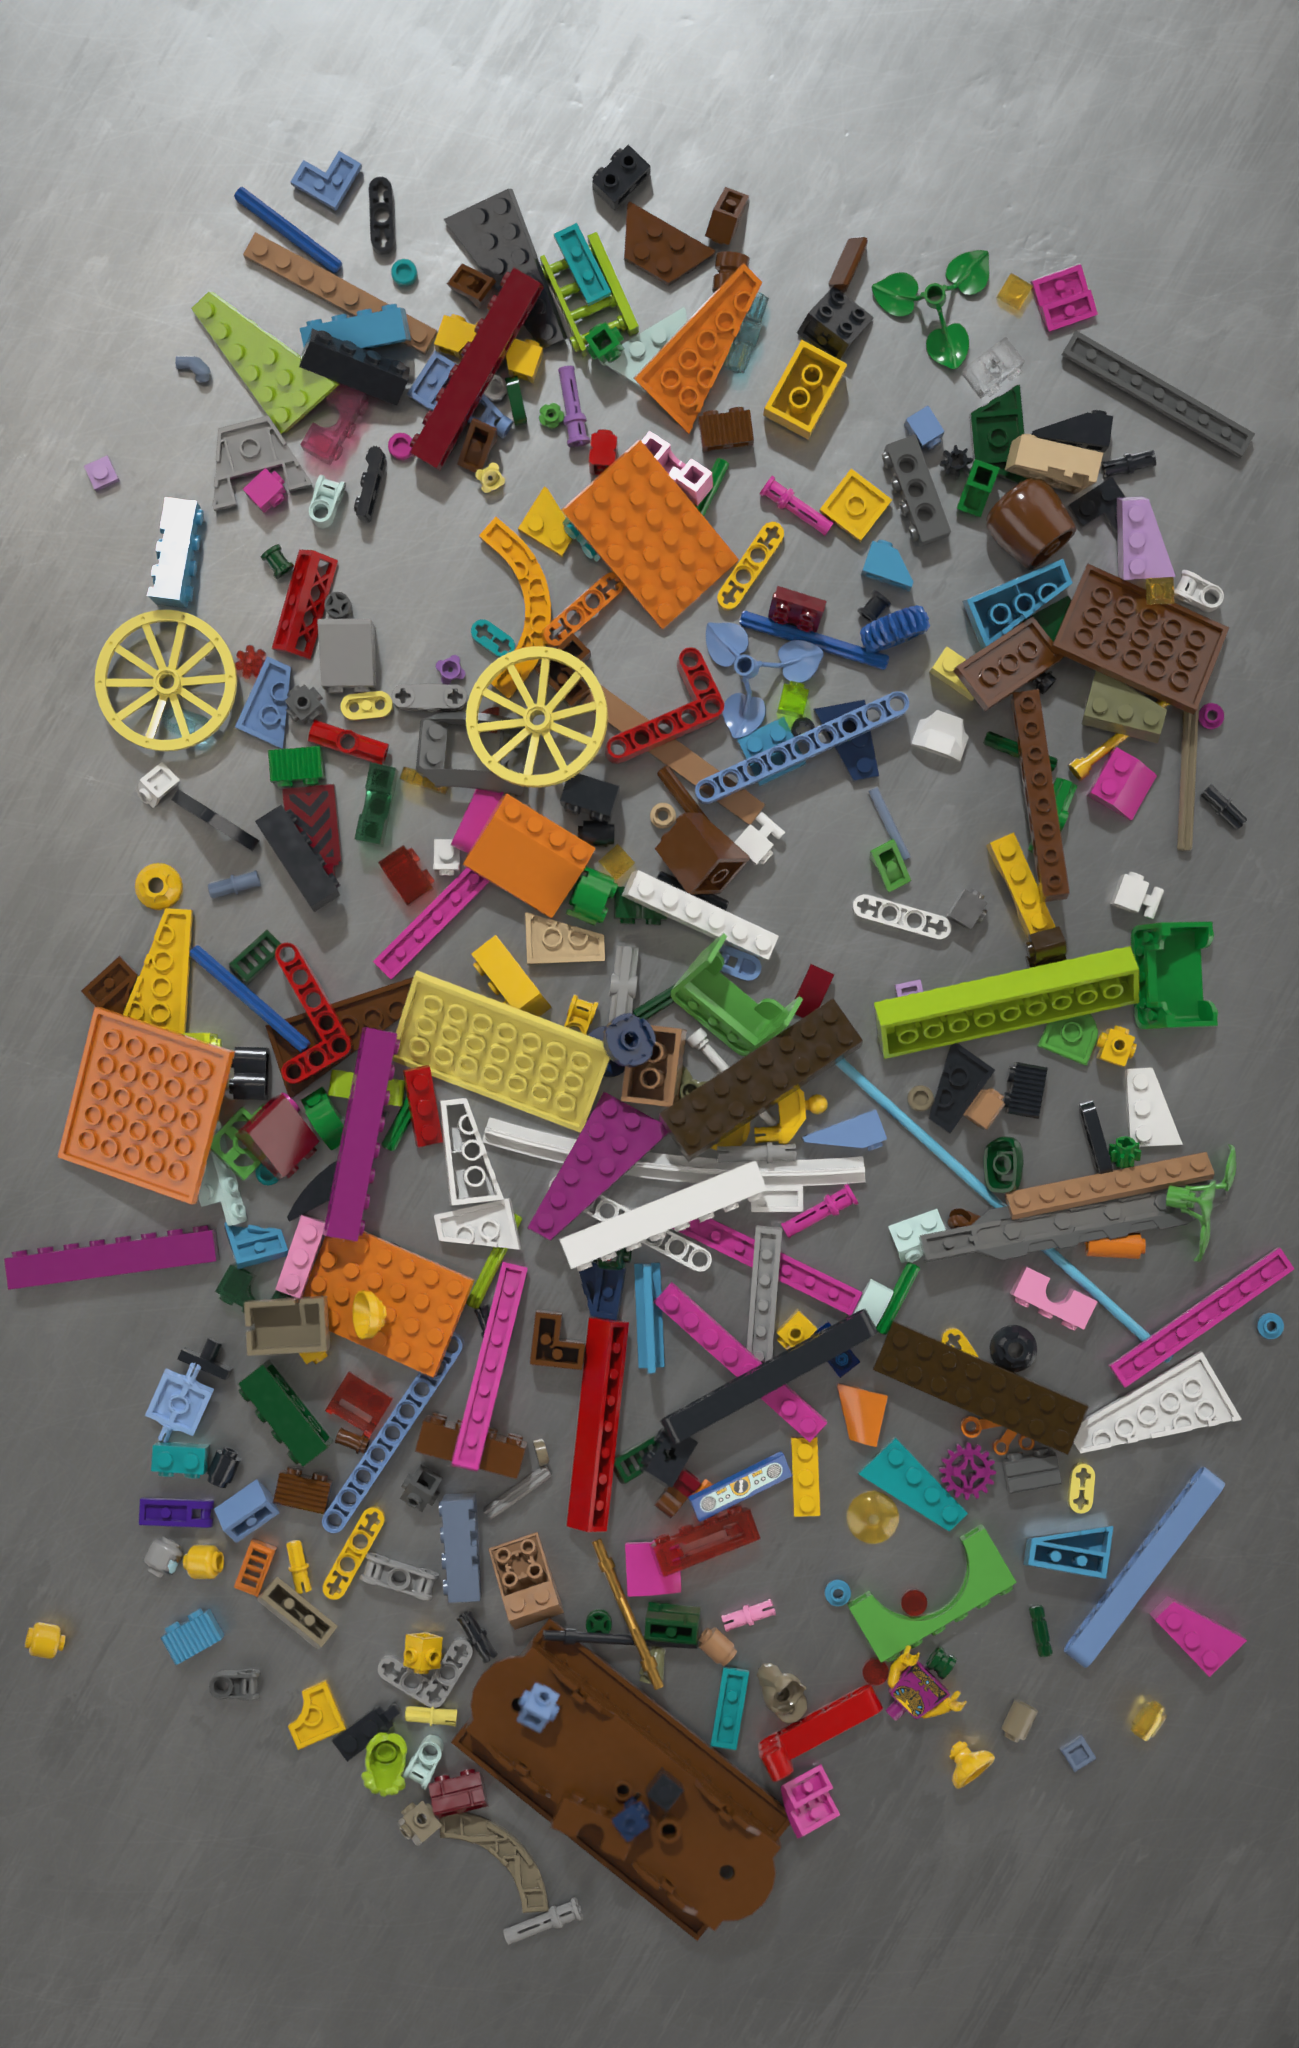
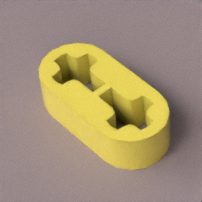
M1083 1462L1077 1463L1071 1468L1067 1498L1070 1508L1080 1514L1086 1513L1091 1509L1095 1485V1472L1093 1468ZM1082 1468H1085V1471L1089 1473V1477H1085L1083 1486H1080V1478L1076 1476V1472L1079 1473ZM1083 1490L1082 1496L1087 1502L1082 1503L1081 1508H1078V1505L1073 1501L1079 1498V1491Z

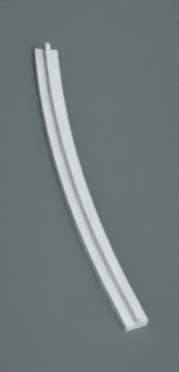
M489 1117L482 1142L529 1156L564 1163L577 1139L554 1135ZM648 1152L624 1175L700 1183L752 1161L718 1163L717 1158L696 1157L688 1162L681 1155ZM863 1156L795 1161L774 1160L773 1163L756 1161L766 1186H814L865 1182Z

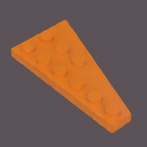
M744 263L735 270L633 378L688 434L692 430L696 417L704 405L703 403L709 390L712 388L730 351L729 349L734 338L737 336L740 326L762 284V281Z

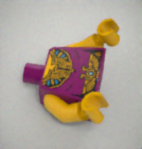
M907 1645L904 1653L890 1667L887 1681L888 1691L895 1701L886 1709V1712L897 1721L906 1711L915 1719L920 1717L924 1719L931 1718L952 1710L955 1712L961 1711L967 1703L966 1700L964 1702L956 1700L961 1693L955 1691L950 1698L948 1689L918 1660L920 1652H917L916 1655L909 1654L911 1646Z

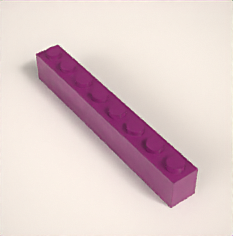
M362 1028L323 1230L325 1236L358 1241V1236L363 1235L365 1220H362L363 1210L368 1209L370 1195L367 1194L368 1184L373 1183L375 1169L372 1168L373 1158L378 1157L380 1143L377 1142L378 1132L383 1131L385 1123L382 1111L383 1106L387 1107L390 1097V1091L386 1090L388 1080L392 1081L395 1071V1065L391 1064L393 1054L397 1055L400 1040L396 1039L397 1033Z
M208 1225L193 1227V1232L183 1233V1229L168 1230L167 1236L157 1237V1232L141 1234V1239L131 1240V1236L116 1237V1243L105 1244V1239L89 1241L90 1246L79 1247V1243L63 1245L64 1250L54 1251L53 1246L37 1248L38 1253L28 1254L27 1250L11 1252L12 1257L4 1258L8 1290L215 1262L220 1260L216 1229L209 1230Z

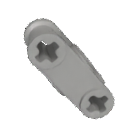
M435 683L401 684L396 686L391 694L395 706L402 711H461L465 709L468 703V695L460 685H441ZM403 692H406L410 699H406L405 703L402 704L398 697H401ZM455 692H458L460 697H463V699L458 700V704H454L452 699H449L454 697Z
M367 1553L366 1558L368 1560L364 1573L360 1574V1580L410 1594L422 1600H432L433 1595L431 1592L435 1580L439 1579L437 1572L395 1561L380 1554ZM376 1564L377 1566L375 1569V1573H372L374 1565ZM395 1571H402L407 1579L403 1582H397L393 1579L392 1574ZM424 1580H427L425 1588L423 1589L422 1586Z

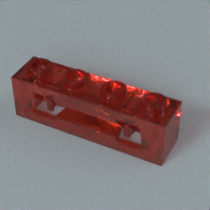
M737 1505L727 1509L728 1514L718 1517L715 1514L703 1520V1524L695 1527L693 1524H688L678 1529L679 1533L672 1536L666 1533L655 1537V1542L649 1544L659 1574L662 1577L668 1576L760 1540L761 1538L751 1510ZM734 1522L736 1523V1524H734V1525H732V1526H726V1525H729V1524L734 1523ZM722 1530H725L727 1536L732 1538L729 1540H725V1538L688 1551L685 1555L682 1547L678 1545L680 1543L684 1545Z

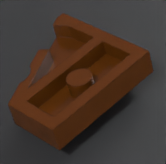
M118 956L86 985L81 992L95 1007H102L123 1014L138 974L121 956Z

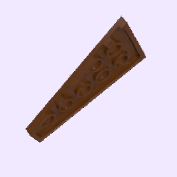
M413 977L332 1003L334 1010L352 1039L353 1050L347 1057L301 1083H289L282 1077L288 1096L293 1099L356 1052L359 1048L363 1027L384 1031L399 1020ZM306 1012L284 1019L310 1041L311 1045L308 1049L322 1042L320 1035ZM327 1015L322 1018L321 1026L324 1030H330L334 1025V1020L331 1016ZM265 1025L281 1073L283 1065L301 1054V1052L270 1025ZM339 1038L334 1043V1049L338 1053L344 1052L347 1048V1043L343 1038ZM316 1051L312 1054L311 1061L315 1066H320L324 1061V1056L320 1051ZM296 1064L290 1066L288 1070L289 1076L292 1079H297L301 1075V1068Z

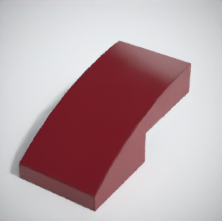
M810 964L794 998L795 1000L800 996L803 999L795 1015L804 1018L820 1007L835 974Z

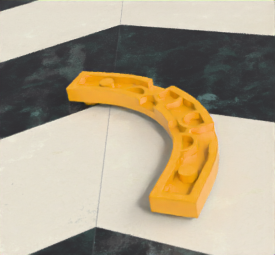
M495 516L481 532L479 538L507 562L522 588L525 603V622L515 650L534 646L546 647L541 634L544 627L551 622V601L545 575L535 555L526 543ZM540 659L527 660L514 665L523 683L532 674ZM508 669L500 673L491 683L508 700L518 690Z

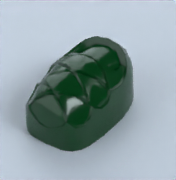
M999 1137L985 1146L983 1164L986 1185L991 1192H1013L1019 1189L1024 1165L1023 1150L1020 1142L1014 1137Z

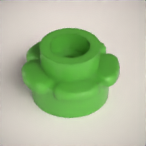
M556 403L545 404L540 408L539 421L543 426L550 429L556 428L563 422L564 412L560 410L561 407ZM550 413L554 414L552 418L549 417Z

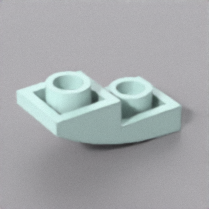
M870 1279L853 1313L866 1308L874 1325L877 1326L893 1295V1290Z

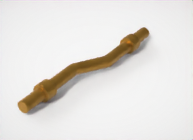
M600 1538L591 1542L599 1559L597 1564L601 1573H605L642 1659L640 1664L643 1671H647L654 1690L664 1687V1684L656 1668L658 1663L655 1656H651L614 1570V1567H616L612 1557L608 1556Z

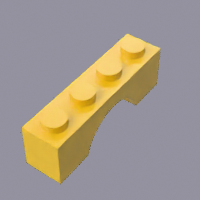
M451 314V317L444 315L434 342L435 350L461 359V353L465 344L468 341L472 342L476 335L474 330L478 322L474 325L466 322V319L456 314ZM525 339V341L514 340L504 357L508 364L510 376H518V379L534 384L543 357V348L539 347L540 344L530 339Z
M1014 832L987 844V849L995 867L1002 875L1012 895L1018 919L1027 939L1029 934L1056 927L1045 902L1041 903L1039 888Z

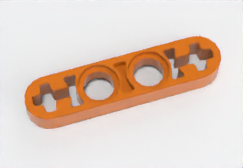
M613 572L602 576L544 627L541 634L543 642L550 647L559 646L568 636L579 630L623 590L624 585ZM606 579L609 581L614 579L616 581L614 585L616 590L612 588L602 594L599 590L607 586L608 582ZM594 594L599 600L597 608L592 609L587 606V595ZM569 611H576L579 614L580 621L577 625L568 623L567 614ZM561 625L566 628L558 634L559 641L557 639L550 640L551 632L549 629L554 631Z

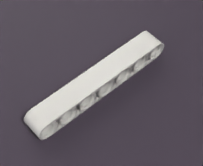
M555 1177L550 1181L549 1188L552 1185ZM601 1194L583 1212L604 1222L632 1209ZM609 1203L615 1208V1213L612 1217L605 1218L601 1215L600 1207L603 1204ZM670 1229L664 1231L666 1236L656 1242H651L648 1239L640 1241L698 1272L707 1270L712 1262L711 1254L706 1248ZM674 1240H680L684 1244V1250L679 1254H674L669 1249L670 1243ZM703 1252L706 1254L707 1262L703 1266H697L693 1263L692 1258L695 1253Z

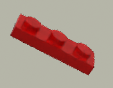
M425 1065L403 1070L416 1146L419 1148L442 1143L443 1138L430 1066Z

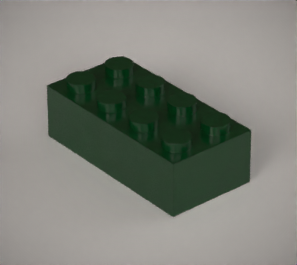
M270 1359L238 1383L240 1387L238 1391L246 1402L251 1401L257 1408L255 1410L257 1417L263 1423L268 1422L273 1429L271 1431L272 1436L279 1444L284 1443L290 1450L287 1454L296 1465L300 1463L304 1467L332 1444L333 1439Z

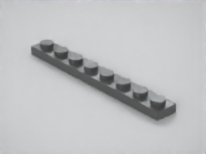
M1075 330L1062 353V356L1239 458L1243 456L1255 435L1252 431Z

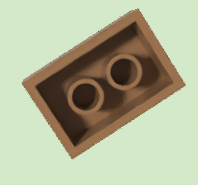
M651 1025L656 1039L651 1052L652 1055L646 1062L638 1066L625 1067L621 1101L670 1107L679 1101L687 1030Z

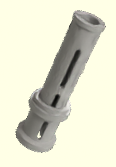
M573 1897L570 1902L558 1907L553 1905L548 1909L549 1912L503 1929L507 1944L511 1945L553 1927L561 1929L564 1924L574 1920H583V1913L577 1898ZM536 1924H540V1925H538V1926H536V1927H533V1928L528 1929V1930H526V1931L520 1932V1931L523 1930V1929H526V1928L531 1927V1926L536 1925Z

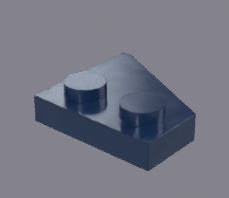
M591 1262L593 1266L579 1271L582 1281L581 1285L588 1300L587 1305L590 1315L618 1320L626 1268H622L619 1271L601 1269L597 1266V1263Z

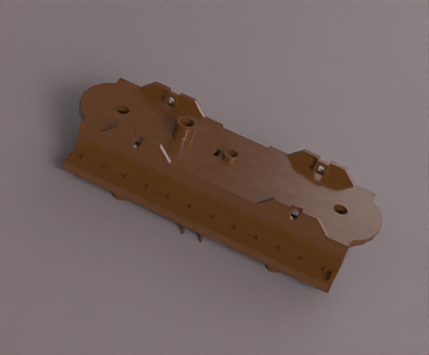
M549 1617L520 1655L508 1656L493 1663L481 1675L473 1689L470 1705L472 1715L454 1736L451 1743L550 1823L565 1791L581 1793L586 1797V1801L596 1804V1802L603 1803L615 1814L623 1811L624 1803L631 1797H634L637 1792L641 1794L637 1802L641 1800L650 1812L648 1815L649 1826L635 1836L625 1861L600 1850V1842L604 1832L596 1824L589 1823L582 1826L576 1838L569 1835L566 1836L696 1941L700 1939L708 1927L716 1931L723 1921H738L748 1917L766 1902L773 1889L776 1875L773 1858L781 1849V1835L790 1825L785 1806L586 1645L575 1642V1645H566L561 1641H543V1630H564L551 1617ZM535 1682L542 1686H547L553 1692L559 1694L555 1704L559 1706L553 1721H547L541 1733L516 1721L520 1711H516L512 1707V1701L515 1698L522 1697L525 1690L531 1691ZM661 1767L678 1779L684 1788L682 1794L668 1811L648 1797L645 1790ZM624 1784L629 1787V1791L626 1794H620L617 1791V1787ZM669 1823L673 1824L676 1829L673 1832H665L662 1827ZM724 1865H730L733 1869V1874L728 1879L723 1878L719 1873Z

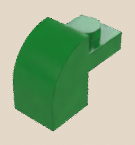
M974 459L956 509L981 517L1000 468Z
M322 1086L301 1099V1102L312 1126L332 1151L340 1146L345 1120L335 1109L327 1091Z

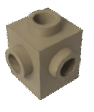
M423 1801L417 1805L414 1802L410 1803L401 1811L403 1817L397 1821L401 1825L399 1830L408 1840L411 1838L416 1846L423 1843L442 1826L434 1816L432 1806L429 1803L425 1804Z

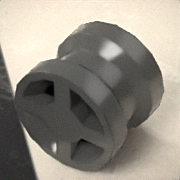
M332 592L325 599V610L331 618L347 619L352 613V603L344 593Z

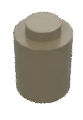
M1014 1699L1001 1727L1005 1731L1004 1736L1017 1743L1020 1739L1025 1740L1038 1710L1025 1702Z

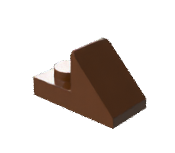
M462 263L447 285L452 290L468 297L480 309L493 292L496 281L494 278Z
M473 418L457 465L474 473L478 469L483 470L490 450L497 442V428Z

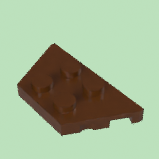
M628 202L624 261L670 286L679 280L682 275L690 273L696 269V266L714 257L715 250L634 203Z

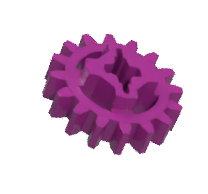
M966 1442L965 1448H962L957 1443L956 1451L953 1452L948 1448L947 1452L950 1456L948 1458L941 1457V1461L945 1463V1466L939 1467L938 1470L941 1473H945V1475L940 1478V1481L942 1483L948 1482L945 1487L948 1492L955 1489L954 1496L956 1498L963 1493L965 1500H969L970 1494H973L977 1499L979 1498L978 1491L988 1492L985 1487L987 1483L994 1484L990 1475H995L996 1470L990 1468V1466L995 1462L993 1459H986L990 1454L987 1450L980 1453L981 1446L979 1444H976L974 1449H972L970 1442ZM962 1455V1459L958 1463L952 1464L957 1457ZM973 1455L978 1456L984 1466L976 1465ZM969 1463V1466L971 1467L973 1472H969L968 1477L966 1479V1476L963 1472H961V1470H965L966 1465H968ZM951 1476L961 1479V1487L953 1482ZM978 1478H982L977 1485L973 1486V1483Z

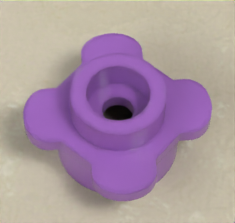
M452 655L450 658L443 661L439 660L436 663V669L440 671L442 676L441 682L445 685H449L455 679L462 680L465 677V671L461 669L459 664L460 658L457 655ZM453 668V671L449 672L448 669Z

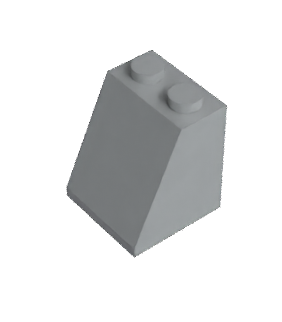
M318 619L320 672L323 689H328L330 694H342L344 689H354V693L370 692V689H376V627L372 620Z

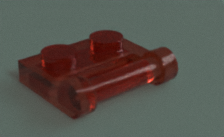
M349 1371L325 1411L330 1415L334 1413L362 1430L363 1434L370 1438L394 1397ZM344 1399L373 1418L370 1422L365 1421L339 1405L340 1400Z

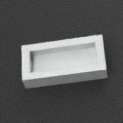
M766 1186L767 1190L762 1192L763 1197L751 1202V1212H803V1186Z

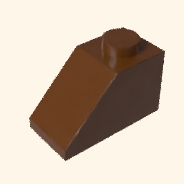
M725 187L713 208L705 237L712 239V241L718 244L730 245L749 195Z

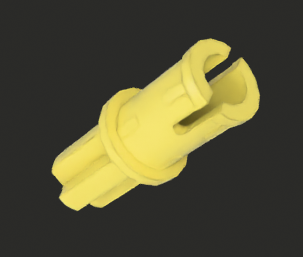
M407 1706L405 1709V1720L408 1722L430 1723V1726L432 1724L456 1727L457 1709Z

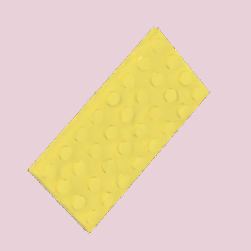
M416 971L396 1031V1039L400 1040L397 1055L393 1054L392 1061L410 1068L429 1065L433 1077L580 1133L587 1122L610 1060L601 1040L420 971Z

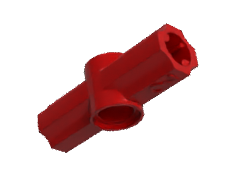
M314 720L308 737V742L383 766L389 749V744L317 720ZM346 737L355 738L354 747L351 749H344L342 747V741Z

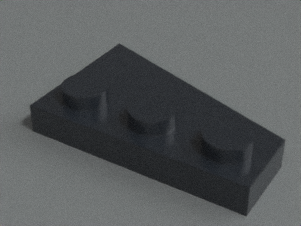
M951 1044L928 1119L950 1134L995 1069L960 1044Z

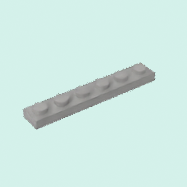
M756 1225L747 1350L764 1363L773 1356L782 1228Z

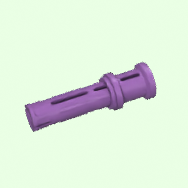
M563 366L558 369L566 411L563 423L567 426L569 440H567V446L581 447L590 443V438L587 437L585 429L587 419L584 413H581L574 372L575 368L574 366Z

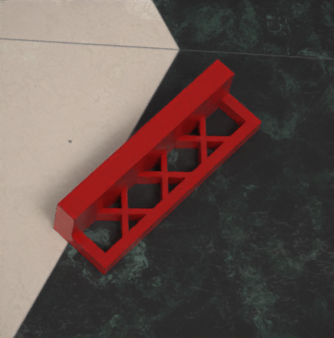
M299 549L271 649L311 660L318 634V619H322L324 613L325 599L329 595L338 563L337 559L314 550ZM320 560L328 563L326 574L321 577L317 570ZM317 585L320 595L319 599L313 602L310 593L312 588ZM310 610L313 620L306 627L303 618L305 613ZM302 635H304L306 640L304 652L295 649L297 640Z

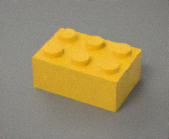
M801 339L764 408L763 416L809 440L845 374L847 364Z

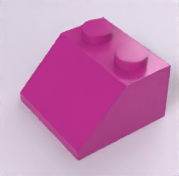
M1115 747L1108 755L1086 796L1132 821L1157 775L1139 759Z

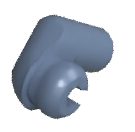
M176 356V369L192 370L196 374V381L200 383L207 382L210 379V368L200 357Z

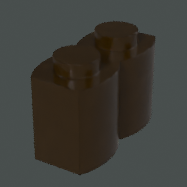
M1060 926L1028 935L1029 942L1025 943L1028 954L1025 958L1028 968L1066 960V941Z

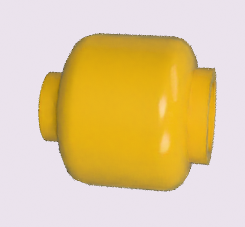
M193 1545L183 1558V1567L192 1579H214L223 1570L224 1556L215 1545Z
M37 1622L33 1628H28L25 1648L28 1649L31 1656L52 1659L56 1656L57 1651H63L65 1635H61V1629L58 1625Z

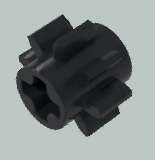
M954 445L951 453L947 450L943 452V456L947 460L941 461L940 466L946 467L945 476L953 474L956 480H958L961 472L969 473L970 470L966 464H971L973 458H967V448L962 451L958 450L957 445ZM959 458L961 460L960 464L953 466V460L955 461Z

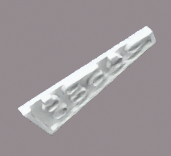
M1199 1351L1083 1419L1074 1440V1445L1081 1454L1110 1448L1115 1445L1129 1444L1139 1440L1172 1435L1242 1419L1203 1352Z

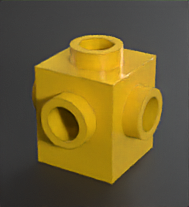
M1115 1025L1114 1029H1106L1105 1033L1101 1032L1096 1046L1100 1048L1096 1058L1125 1067L1128 1058H1132L1137 1046V1044L1133 1043L1135 1037L1129 1035L1130 1030ZM1116 1041L1119 1044L1118 1049H1116L1114 1046Z
M427 1632L406 1634L403 1666L414 1669L413 1672L417 1674H429V1670L440 1669L443 1637Z

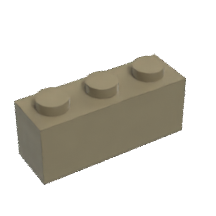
M279 1577L272 1579L256 1599L316 1649L321 1648L338 1627Z

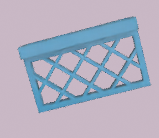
M660 1262L634 1263L639 1368H648V1373H656V1368L665 1367L662 1310L653 1303L661 1294Z

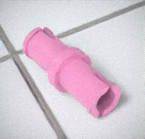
M768 1599L750 1607L747 1604L741 1610L721 1615L722 1622L734 1620V1622L724 1625L726 1632L747 1624L752 1626L755 1625V1621L775 1616V1608L764 1611L765 1608L774 1606L772 1600Z

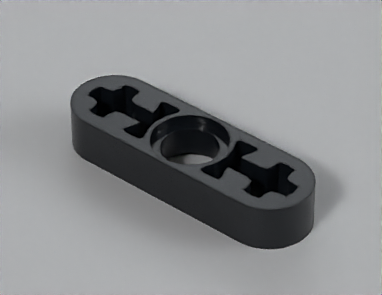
M376 177L369 184L370 238L374 251L378 254L386 255L392 252L395 247L393 188L387 178ZM379 185H383L384 189H388L383 192L384 202H379L378 192L374 191L379 188ZM380 209L389 212V218L385 222H378L375 219V213ZM380 229H384L386 240L390 241L385 243V247H380V244L376 242L381 239Z
M1093 1101L1079 1104V1110L1097 1173L1113 1172L1096 1107Z

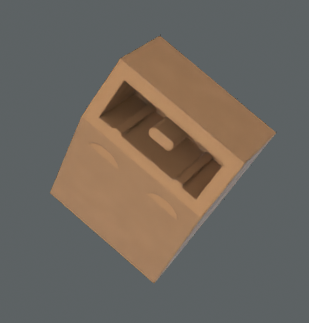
M538 1532L488 1549L508 1621L514 1630L564 1613Z

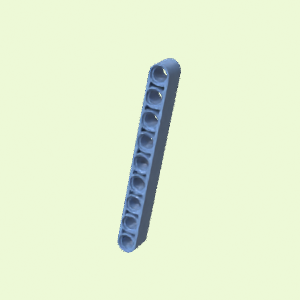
M892 692L704 778L696 785L695 797L701 804H712L900 718L909 708V698L903 692ZM895 698L901 700L903 709L901 711H894L890 707V700ZM868 710H876L879 713L880 719L877 722L869 721L866 717ZM846 720L853 721L856 725V731L852 733L845 732L842 728V723ZM822 731H828L832 735V742L828 744L820 742L818 734ZM798 742L806 743L809 748L808 753L804 755L798 754L794 748L795 744ZM774 753L783 754L785 763L780 766L774 765L771 762V755ZM753 763L761 767V774L755 777L747 772L748 765ZM728 774L736 776L738 783L734 787H727L723 783V778ZM704 785H709L713 788L714 795L710 798H703L699 793V789Z
M453 1333L452 1338L458 1342L459 1348L455 1352L446 1351L442 1361L444 1371L437 1374L434 1378L422 1372L418 1373L322 1518V1525L327 1532L338 1533L345 1527L463 1350L464 1341L459 1334ZM417 1383H426L429 1386V1393L427 1395L418 1394L416 1391ZM402 1405H412L415 1414L411 1417L404 1416L401 1412ZM389 1426H396L400 1431V1437L396 1439L390 1438L387 1435V1428ZM374 1448L383 1449L386 1454L385 1459L376 1460L372 1455V1450ZM367 1470L371 1475V1480L368 1482L360 1481L358 1471ZM347 1491L353 1492L356 1496V1502L353 1504L346 1503L343 1499V1494ZM332 1513L338 1514L342 1519V1523L338 1526L332 1525L329 1522V1515Z
M1204 1466L1194 1474L1064 1647V1653L1084 1668H1087L1094 1661L1225 1486L1223 1480Z

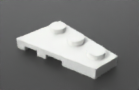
M1153 1068L1125 1069L1128 1137L1133 1138L1136 1143L1139 1142V1147L1183 1145Z
M511 1198L434 1215L439 1241L521 1250Z

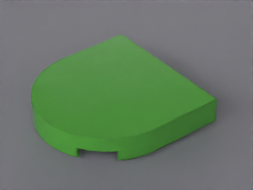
M1091 1014L1046 1023L1037 1046L1087 1066L1098 1037L1096 1022Z

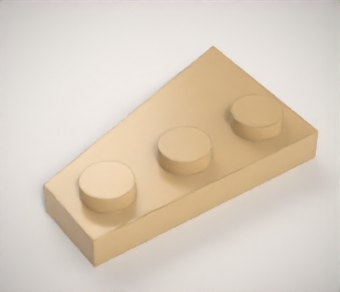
M525 912L527 964L605 961V940L603 934Z

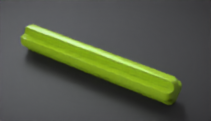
M514 1213L518 1229L522 1217ZM492 1248L466 1301L469 1307L474 1309L480 1307L508 1248Z

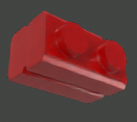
M600 429L597 433L591 434L589 471L592 475L599 476L617 460L618 437L613 434V431Z

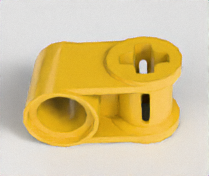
M574 994L564 1027L569 1029L577 1027L581 1030L582 1034L587 1035L599 1003L584 1001ZM577 1007L588 1010V1012L578 1009Z

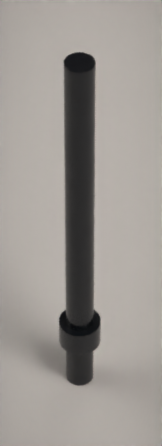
M564 1628L563 1631L543 1630V1641H561L566 1645H575V1642L636 1646L632 1636L628 1634L576 1632V1629ZM645 1640L647 1646L687 1649H697L698 1641L697 1645Z

